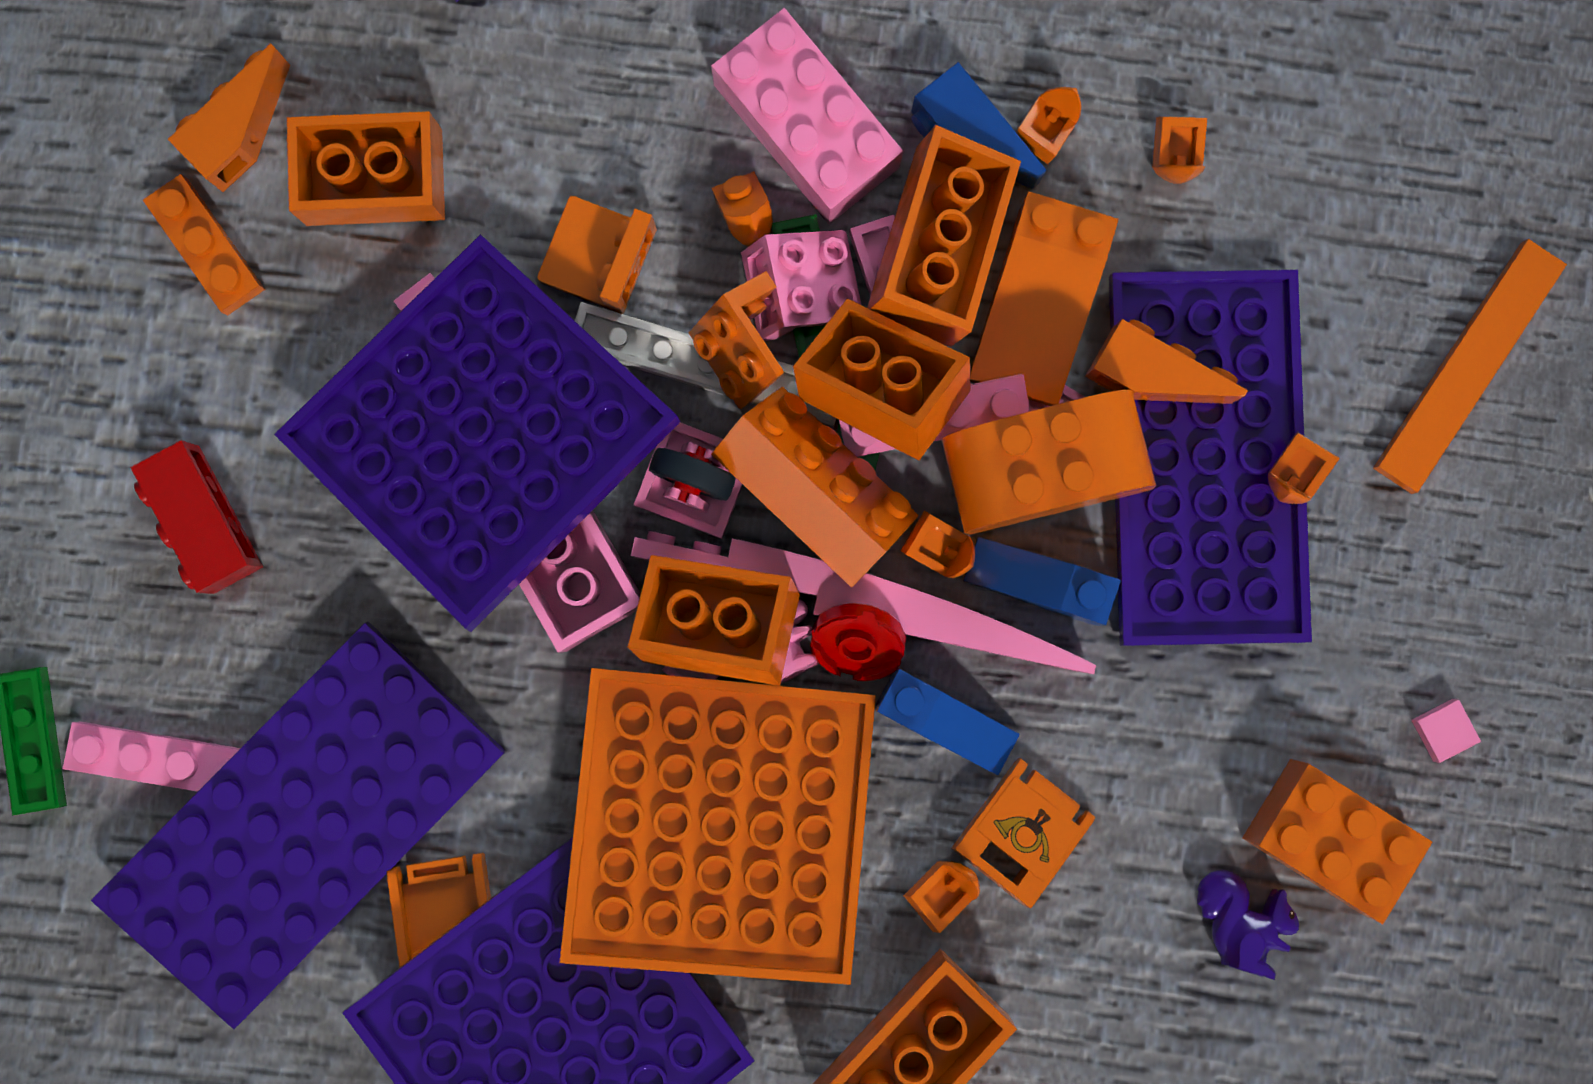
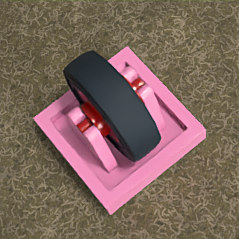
M679 423L656 446L634 506L722 539L743 486L738 479L711 455L723 438Z

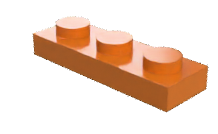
M179 174L143 199V202L220 312L228 316L266 290L185 176Z

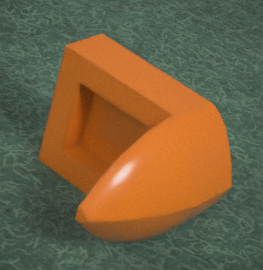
M1056 87L1042 93L1032 104L1015 130L1032 153L1046 164H1049L1056 157L1081 116V100L1077 88Z
M1156 117L1152 168L1159 177L1173 184H1181L1196 178L1204 171L1205 166H1203L1207 118Z
M754 171L743 176H734L725 183L711 188L730 232L741 244L749 247L764 235L770 234L773 222L772 210L768 197Z
M1296 432L1268 472V483L1275 497L1280 502L1288 504L1309 502L1340 458L1301 433Z
M925 510L900 550L907 556L947 578H955L967 573L974 567L976 555L974 543L968 535Z
M938 861L903 896L932 932L941 933L972 900L978 898L980 884L976 873L969 867L954 861Z

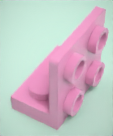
M844 230L768 234L741 252L747 281L767 271L777 286L764 300L767 308L754 317L756 329L764 341L776 340L795 328L826 325L847 298L861 305L848 237Z

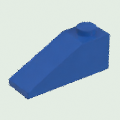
M959 62L915 95L911 109L913 114L911 119L918 132L924 138L935 125H938L1020 160L1021 163L1015 182L1030 189H1033L1040 183L1047 171L1046 168Z
M977 537L974 567L965 573L964 582L1094 626L1107 625L1121 582L1120 579L1072 563Z
M899 668L892 673L875 705V710L882 715L996 775H999L1020 735Z

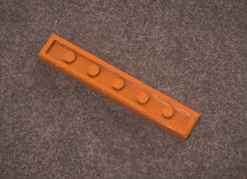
M1530 239L1520 243L1374 465V470L1410 494L1418 493L1567 266L1565 262Z

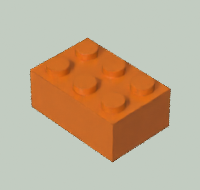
M430 111L287 117L289 211L306 226L445 220L443 136L441 127Z
M848 298L793 366L798 394L804 402L917 460L922 458L971 391L970 357Z
M651 555L628 648L645 663L780 686L800 593L791 577Z
M1290 759L1242 837L1245 841L1360 914L1381 924H1384L1433 843L1311 764Z

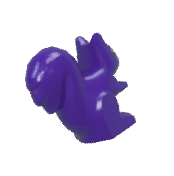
M1227 870L1210 872L1198 885L1197 904L1201 906L1203 917L1213 920L1212 938L1221 956L1220 964L1275 980V970L1266 963L1267 954L1270 950L1290 952L1291 947L1281 940L1278 935H1293L1299 930V920L1287 902L1286 891L1283 889L1279 891L1272 889L1262 912L1257 913L1249 910L1250 893L1246 883L1238 874Z

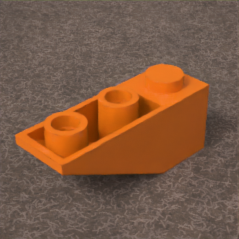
M271 43L264 50L253 53L246 60L244 68L233 79L216 87L210 96V100L195 114H190L183 118L177 125L176 132L168 138L170 143L201 175L222 192L227 190L257 161L290 68V64Z
M1121 319L1111 329L1085 377L1111 392L1132 390L1134 400L1232 404L1245 397L1248 392L1247 389L1236 384L1238 382L1237 377L1229 371L1219 367H1212L1210 369L1195 360L1197 356L1193 351L1176 343H1171L1169 346L1154 337L1155 331L1151 327L1137 320L1127 322Z

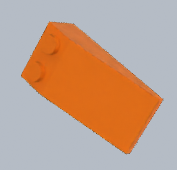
M1028 191L1016 217L970 370L971 382L979 383L1022 374L1024 375L1029 400L1048 406L1059 404L1108 258L1118 218Z

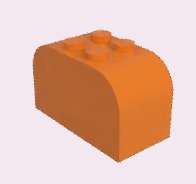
M1118 390L1084 397L969 427L941 439L964 533L967 535L1150 491L1156 487L1132 390Z

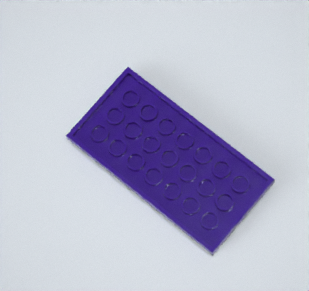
M1298 270L1112 273L1109 276L1110 331L1121 319L1127 322L1130 320L1140 321L1155 331V338L1169 346L1171 343H1176L1190 349L1196 354L1195 360L1210 369L1212 367H1219L1229 371L1237 377L1238 382L1236 384L1248 390L1245 397L1232 404L1135 400L1156 487L1150 491L1115 499L1117 576L1121 580L1118 588L1120 646L1312 642L1307 502L1303 504L1280 502L1275 497L1268 483V472L1296 432L1304 435Z
M367 621L91 901L231 1028L235 1029L387 874V871L391 870L504 754L505 750Z

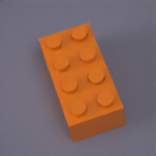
M935 125L916 147L867 308L949 347H952L971 333L1021 161Z
M783 386L745 413L711 453L715 459L851 588L891 548L919 516L902 494L888 487L876 475L874 468L867 461L858 458L842 443L840 436L835 430L823 425L807 410L806 404L800 397L789 393Z
M939 949L813 1084H966L1017 1028L1009 1014L943 950Z

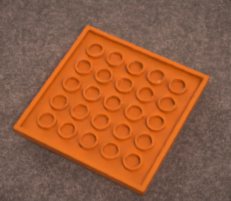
M591 668L560 963L851 985L876 695Z

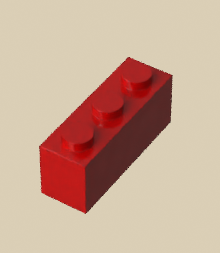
M180 440L130 467L137 479V482L134 483V489L140 500L147 507H151L159 521L156 524V531L163 543L175 551L181 563L177 567L179 575L190 589H195L196 593L215 594L263 568L200 446Z

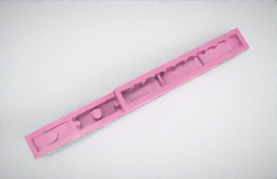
M648 531L647 539L634 538L631 556L649 561L650 556L655 555L791 577L799 593L816 596L813 615L820 616L821 613L837 605L849 603L872 605L888 612L900 622L906 635L1089 674L1095 673L1096 664L981 613L919 590L867 573L851 588L823 560L733 538L728 557L720 555L721 546L694 541L693 549L674 546L676 537Z

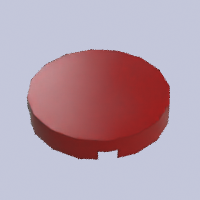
M857 603L837 605L821 613L814 623L811 651L816 656L817 662L834 675L841 677V672L853 675V680L857 681L877 680L895 672L901 665V659L905 652L906 634L900 622L884 610L872 605Z

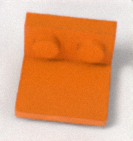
M570 196L537 276L539 282L617 313L624 314L657 231L653 215L634 209L630 218L576 196Z
M767 271L723 294L688 332L693 339L697 353L707 360L719 378L723 392L730 399H733L739 409L749 405L783 374L782 367L750 321L767 308L764 300L777 287Z

